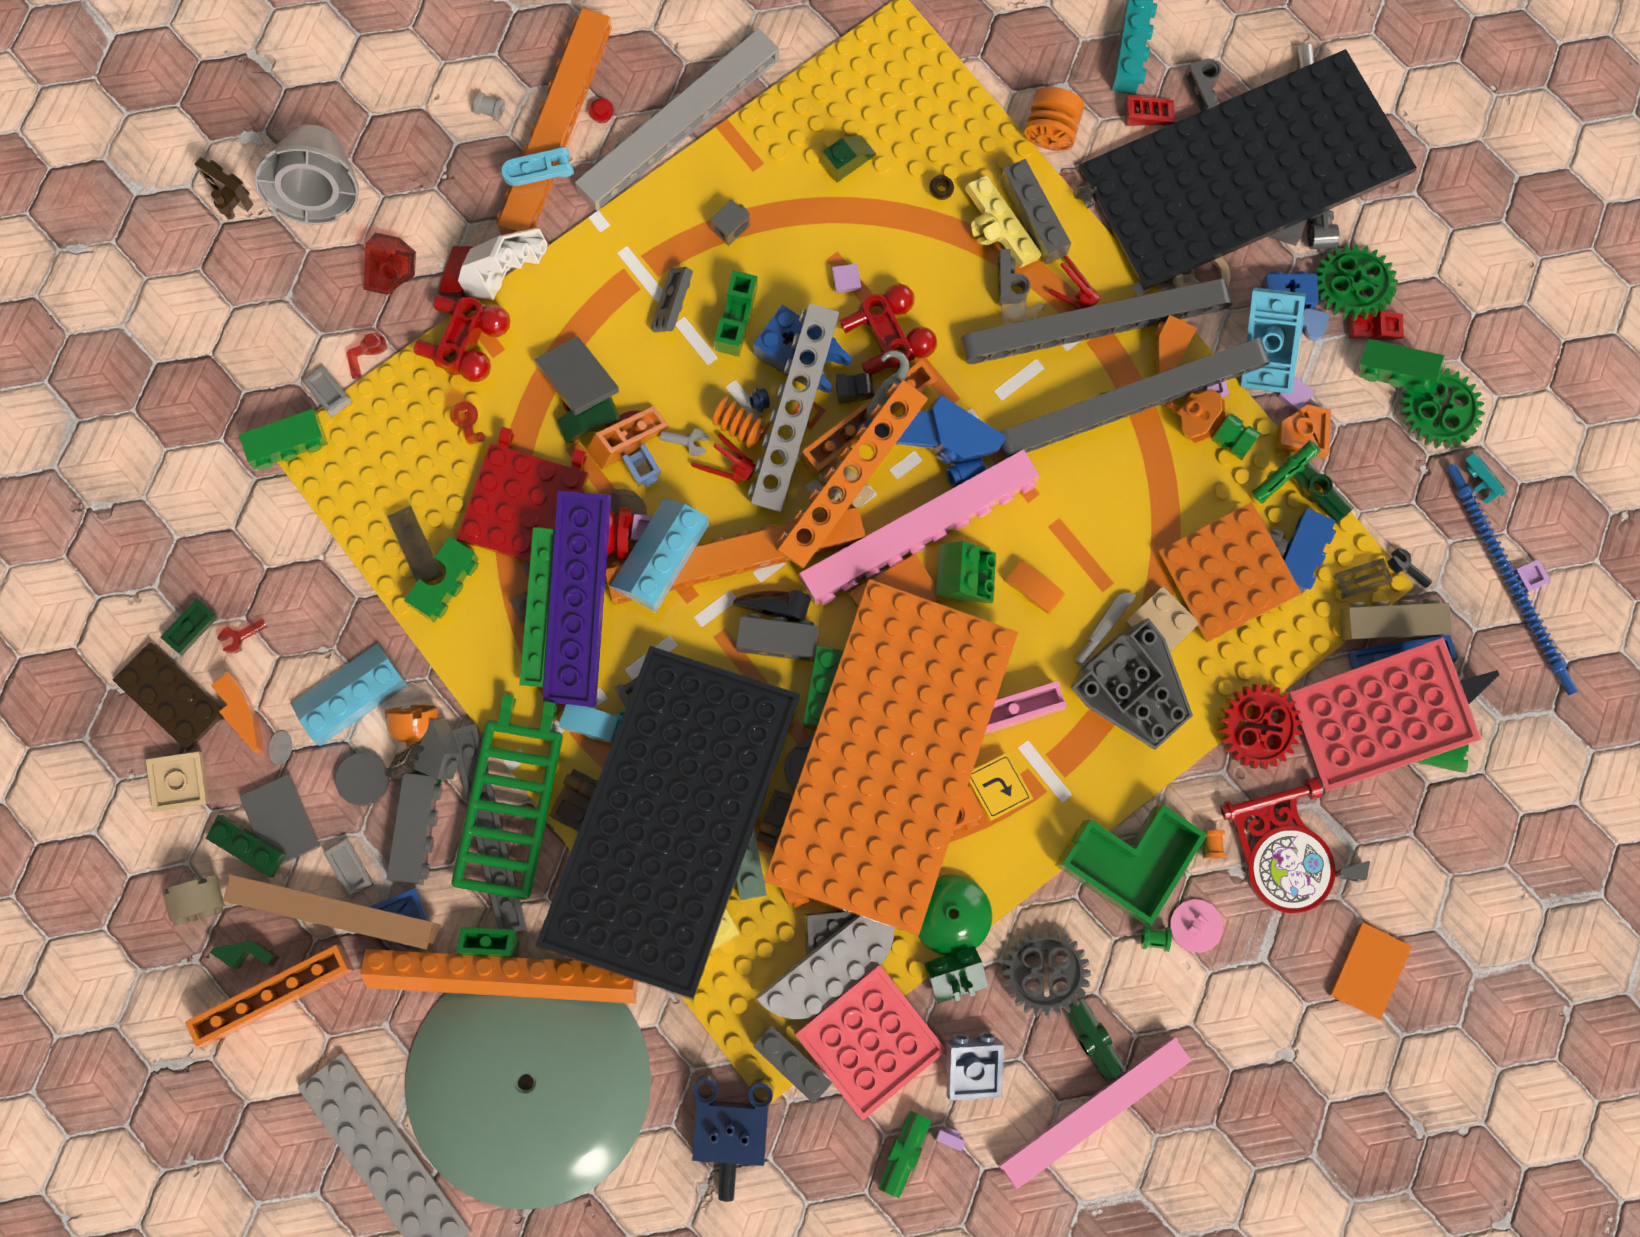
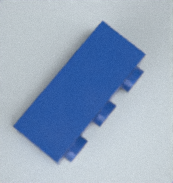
M1309 508L1300 515L1283 558L1301 593L1307 589L1311 590L1317 577L1313 575L1317 566L1320 567L1326 557V553L1323 552L1326 543H1331L1336 533V530L1333 529L1335 520Z

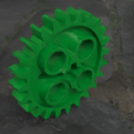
M1355 244L1353 250H1350L1345 245L1343 252L1335 248L1333 255L1327 253L1325 260L1320 261L1319 268L1315 272L1317 274L1318 294H1320L1318 301H1327L1325 309L1333 307V315L1335 316L1342 312L1343 319H1346L1348 314L1352 315L1353 321H1356L1358 315H1361L1366 320L1368 313L1376 317L1378 310L1384 312L1386 306L1391 304L1397 290L1398 280L1395 279L1397 272L1391 270L1393 263H1384L1386 255L1378 258L1376 256L1377 249L1369 253L1368 246H1365L1363 251L1359 250L1357 244Z
M1449 368L1443 372L1436 389L1439 396L1428 392L1420 393L1410 388L1405 389L1402 393L1406 398L1400 401V405L1405 406L1400 411V414L1407 415V418L1402 423L1411 424L1408 433L1416 431L1415 439L1418 440L1424 437V445L1434 441V448L1436 449L1441 443H1443L1445 449H1448L1451 444L1458 447L1461 441L1467 442L1470 436L1477 432L1476 428L1482 424L1479 418L1485 412L1478 409L1484 405V402L1477 401L1482 394L1481 392L1474 393L1472 391L1476 384L1469 386L1466 384L1469 379L1468 376L1462 380L1459 379V371L1453 376L1450 375ZM1449 389L1451 394L1443 406L1442 411L1444 413L1438 418L1437 425L1434 427V420L1442 408L1440 404L1445 400ZM1454 399L1460 400L1463 406H1458ZM1421 410L1427 411L1430 418L1423 416ZM1445 420L1450 421L1454 428H1449L1445 424Z

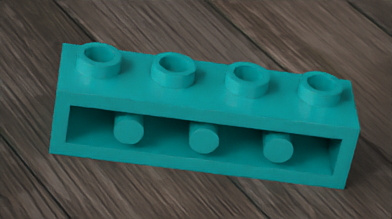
M1127 0L1112 91L1136 95L1139 84H1144L1147 69H1143V63L1148 61L1150 47H1147L1146 44L1147 40H1151L1154 25H1150V19L1155 17L1157 3H1153V0Z

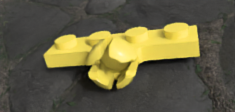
M988 176L968 183L965 191L982 214L975 217L971 224L973 237L983 233L985 235L977 239V242L981 245L1001 242L1006 249H1010L1011 257L1015 258L1019 268L1038 260L1042 253Z

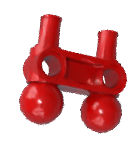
M892 284L886 289L884 294L870 295L863 303L859 304L858 311L839 319L845 334L866 324L874 335L881 349V354L861 363L864 372L873 375L887 367L892 371L899 369L900 362L895 357H890L884 362L881 361V357L888 351L903 350L910 363L915 358L929 357L937 348V338L931 329L923 326L915 327L906 337L895 315L906 314L912 309L915 302L914 292L905 284ZM875 306L883 309L879 314H873L870 310Z
M437 295L433 304L435 310L450 314L452 317L438 346L417 340L414 346V353L433 360L436 367L444 369L450 375L461 374L463 378L470 382L485 380L491 370L490 359L481 351L474 350L482 332L490 337H500L506 334L510 328L511 320L509 313L498 305L487 306L481 304L474 297L461 298L456 301ZM476 311L473 316L467 317L469 312ZM457 355L455 360L447 362L449 357Z

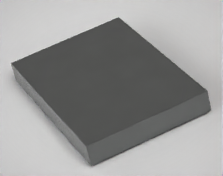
M578 336L534 359L535 365L575 416L619 392L617 384Z
M290 774L239 796L254 834L286 853L281 865L321 847Z

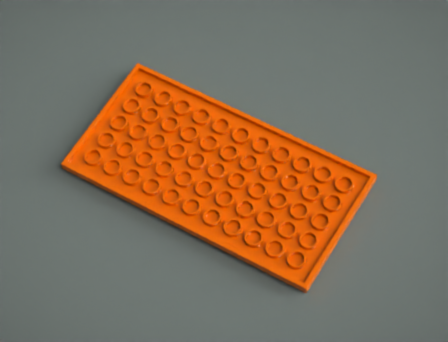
M868 579L763 882L919 936L1018 632Z

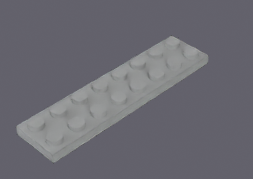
M345 1053L340 1054L297 1087L403 1237H465L472 1232Z

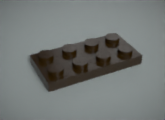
M151 642L112 679L187 751H190L223 717L219 713L222 708Z

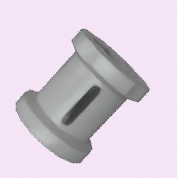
M480 92L474 102V114L479 115L482 113L493 117L495 121H499L504 112L505 101L504 99L495 100L486 97L484 93Z

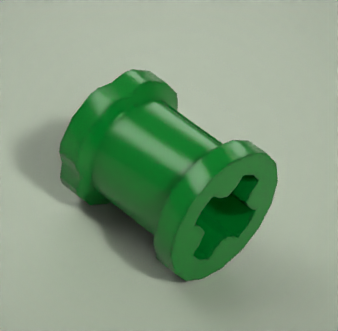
M1143 926L1141 949L1150 947L1164 949L1165 952L1170 951L1172 941L1171 928L1159 930Z

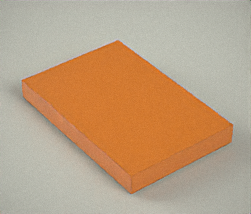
M916 554L871 579L935 603L943 598L936 595V585ZM867 582L849 592L857 608L859 607Z
M1363 922L1360 923L1329 996L1377 1020H1381L1412 946Z

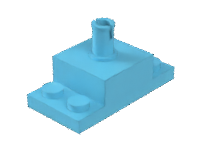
M1263 288L1253 289L1246 342L1261 338L1270 364L1242 375V388L1292 394L1296 366L1299 359L1306 293Z

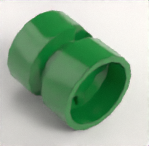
M1231 413L1212 440L1223 448L1230 447V453L1242 460L1261 433L1250 425L1244 427L1243 421Z

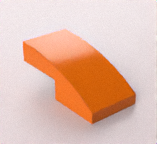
M1022 560L1005 579L1008 585L1027 596L1029 602L1048 614L1052 612L1065 596V593L1059 587Z

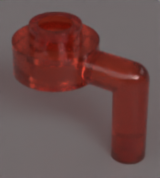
M378 333L367 334L360 341L359 346L347 350L346 355L352 379L362 377L358 361L359 356L377 355L387 350L385 337L379 336Z
M467 401L455 404L451 408L450 418L454 425L463 429L466 442L470 445L483 442L485 434L482 432L474 433L472 426L478 418L476 407ZM460 411H463L465 414L464 420L459 417Z

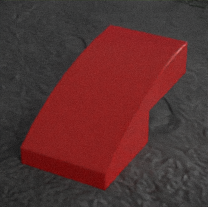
M1380 311L1376 317L1368 314L1366 320L1361 315H1358L1356 321H1353L1352 315L1349 314V339L1404 338L1403 314Z

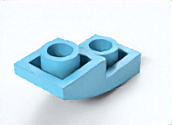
M566 704L558 727L562 730L584 734L591 739L613 743L619 726V720L617 716L586 706Z

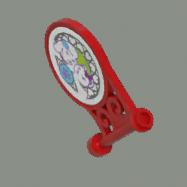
M1317 777L1305 779L1304 786L1233 805L1228 800L1223 805H1220L1223 819L1230 820L1231 822L1234 821L1247 864L1248 880L1253 892L1265 905L1279 912L1292 914L1312 910L1327 898L1334 885L1336 867L1333 854L1326 842L1318 834L1305 826L1297 810V798L1308 795L1309 799L1313 800L1323 796L1322 787ZM1288 801L1289 808L1281 807L1277 810V815L1283 816V813H1285L1286 819L1283 822L1278 821L1274 815L1275 804ZM1248 816H1257L1263 823L1262 829L1256 831L1253 828L1254 825L1259 824L1257 819H1253L1247 824L1249 834L1261 836L1250 850L1244 830V822ZM1293 820V822L1295 823L1296 826H1294V825H1289V824H1290L1291 821ZM1270 823L1274 826H1277V828L1269 830Z

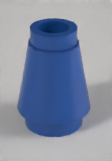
M980 458L952 463L949 468H946V477L952 487H956L986 470V467Z

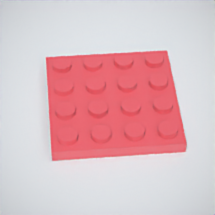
M879 964L794 1033L862 1121L945 1053V1047Z

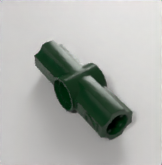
M1308 462L1302 472H1297L1291 478L1304 490L1306 499L1316 503L1337 524L1354 507L1333 487V482L1329 476L1321 474ZM1313 484H1319L1323 489V493L1317 492Z
M1084 998L1079 1000V1006L1070 1005V1013L1065 1009L1063 1010L1078 1034L1077 1039L1082 1049L1089 1058H1092L1105 1082L1114 1079L1126 1071L1111 1045L1113 1042L1102 1023H1098Z

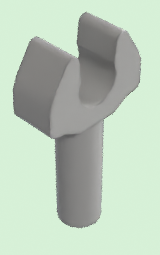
M694 429L693 433L688 436L662 430L660 440L684 445L689 449L690 456L696 457L705 454L706 450L703 447L695 446L694 442L697 440L708 442L709 437L699 429Z

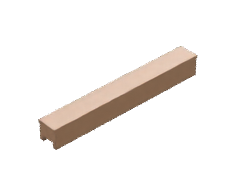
M230 874L223 897L224 902L433 951L437 932L441 926L440 924Z

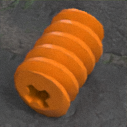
M725 396L714 412L712 424L714 426L721 424L720 428L722 431L726 432L729 430L731 437L738 435L737 439L739 442L743 443L746 441L748 448L754 447L763 439L770 427V423L768 422L762 427V417L753 421L754 412L751 411L745 416V406L736 410L737 401L734 400L728 405V396Z

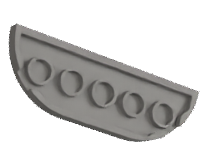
M856 915L755 996V998L767 1010L784 1018L806 1019L814 1017L875 966L881 965L884 962L893 943L895 928Z

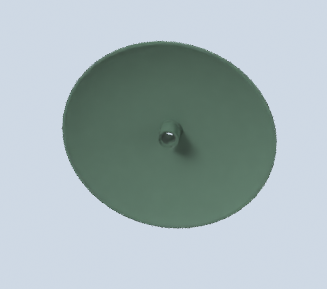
M446 993L431 1009L422 1023L409 1055L405 1091L410 1123L415 1137L430 1163L447 1181L467 1195L488 1204L512 1209L544 1208L567 1202L593 1189L606 1179L627 1156L640 1133L647 1113L651 1092V1070L646 1042L636 1019L625 1003ZM525 1074L531 1075L534 1080V1084L529 1090L523 1089L520 1084V1080Z

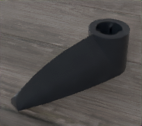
M790 590L789 592L760 591L735 598L733 605L772 617L786 618L788 621L798 623L806 618L811 596L796 590Z

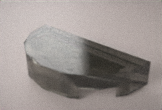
M619 489L613 490L612 493L608 494L611 495V510L614 513L618 514L621 507L632 508L631 515L633 517L634 514L647 515L646 505L635 492Z

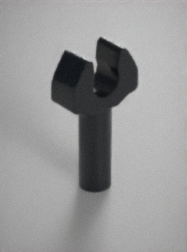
M1397 548L1391 553L1393 557L1387 562L1396 574L1403 571L1424 588H1428L1431 585L1432 580L1411 563V554L1407 550Z

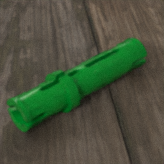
M1309 439L1303 447L1294 455L1290 454L1283 465L1252 491L1254 497L1260 503H1264L1297 472H1302L1305 469L1304 466L1319 454L1321 449L1315 442Z

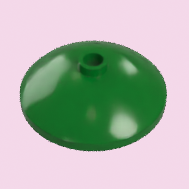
M944 875L938 877L918 936L920 941L930 950L945 956L957 953L963 949L977 948L987 937L992 924V908L984 890L977 883L963 876ZM949 910H957L958 917L951 919L948 914Z

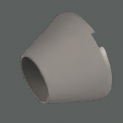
M301 125L290 131L261 159L255 173L256 190L264 203L268 201L277 209L276 213L299 223L328 224L336 222L338 217L345 213L347 215L351 213L358 201V181L341 141L333 132L318 125Z

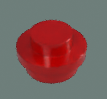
M596 99L589 106V114L594 121L606 123L614 114L613 105L607 99Z

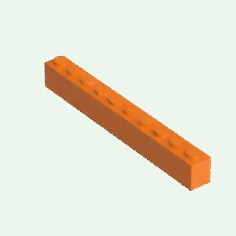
M582 8L580 15L574 18L572 25L573 33L571 38L567 37L565 41L564 56L562 59L559 58L557 62V74L555 79L549 82L547 89L548 97L546 102L542 101L540 105L539 120L531 128L530 136L532 138L529 145L526 144L524 146L522 156L567 147L612 30L610 16ZM552 161V166L559 165V161ZM554 178L508 188L505 195V207L499 211L496 219L501 235L536 227Z
M848 507L814 555L846 548L866 537L858 507ZM826 512L816 513L812 515L814 521L822 523L826 520ZM792 519L783 526L768 525L761 528L759 532L743 531L736 534L735 538L726 539L725 537H719L711 540L710 544L702 546L698 543L669 591L790 562L791 560L777 551L781 545L776 542L785 530L790 533L796 524L792 522ZM801 529L797 532L796 538L800 543L807 544L811 540V534L808 530ZM624 562L614 563L609 566V569H606V578L614 605L633 601L610 587Z
M366 949L360 973L366 987L375 989L636 1004L638 990L637 981L578 961Z

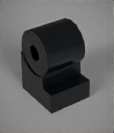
M871 374L836 375L838 404L868 400L875 395Z

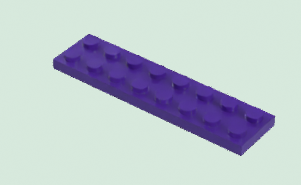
M558 491L543 702L595 707L597 703L611 495Z

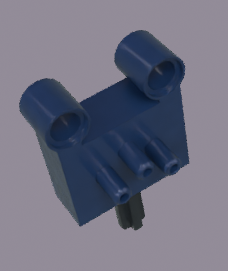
M705 1074L697 1079L693 1089V1095L696 1099L692 1161L720 1163L718 1199L723 1202H731L735 1196L737 1164L764 1166L769 1104L772 1102L774 1087L769 1080L760 1078L753 1081L748 1093L750 1103L714 1101L720 1088L719 1082L713 1075ZM702 1083H709L712 1085L714 1092L710 1095H704L700 1092L699 1086ZM757 1087H764L768 1090L769 1095L765 1099H758L754 1095V1090Z

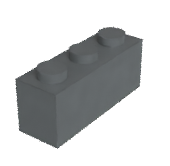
M747 614L746 617H740L736 649L740 653L814 662L819 626H814V623L811 621L800 620L797 624L789 623L788 619L782 617H773L772 620L762 619L761 615Z
M772 1026L753 1045L765 1059L813 1104L832 1084L825 1075Z

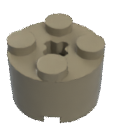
M217 875L208 876L202 880L189 881L162 890L170 922L172 921L173 926L198 920L197 914H199L200 918L224 912L223 907L225 905Z

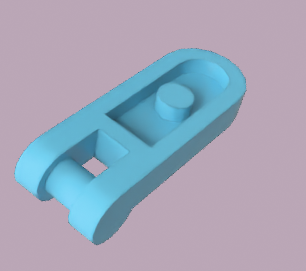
M558 148L510 159L502 166V176L508 185L520 186L555 177H569L574 174V170L568 160L570 158L568 148ZM559 161V165L552 166L551 162Z

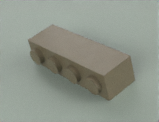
M1439 598L1424 599L1423 604H1415L1414 600L1398 601V605L1390 606V601L1373 602L1374 606L1365 607V602L1348 603L1349 608L1340 610L1342 641L1452 634L1449 603H1439Z

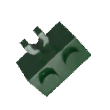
M975 947L963 949L957 953L938 957L924 963L930 989L937 1004L951 999H955L957 1002L961 1000L960 996L967 994L973 997L976 996V991L988 988L983 963Z

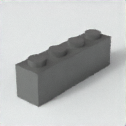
M1023 159L1003 168L1000 182L1030 238L1042 253L1041 258L1044 264H1049L1068 255L1071 241L1027 160Z
M403 773L386 880L414 885H424V879L428 880L430 874V864L427 863L428 853H432L434 848V837H431L432 826H436L438 822V811L435 810L436 800H440L442 795V784H439V779L431 776Z

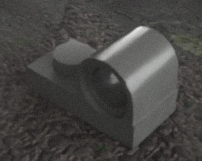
M1204 59L1191 63L1185 73V78L1200 111L1215 107L1218 103L1216 92L1212 89L1215 87L1221 74V65L1214 59ZM1203 73H1208L1211 77H1207Z
M1000 249L998 256V306L1021 305L1027 299L1030 281L1023 274H1015V258H1011L1010 249ZM1017 286L1020 287L1023 290V292L1016 293L1011 288Z

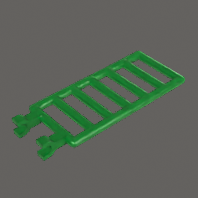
M503 694L499 720H488L485 723L451 884L455 888L527 900L531 896L563 735L560 732L552 731L557 712L555 703L544 702L539 729L511 724L516 698L512 695ZM494 731L551 741L549 756L491 747ZM488 758L546 767L543 783L485 773ZM483 783L541 793L538 809L480 799ZM477 810L535 819L533 833L528 835L474 825ZM472 836L528 845L530 848L527 862L469 852ZM466 862L524 872L522 886L517 888L463 878Z

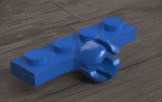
M1451 635L1353 650L1347 654L1351 670L1444 638L1452 662L1458 659Z

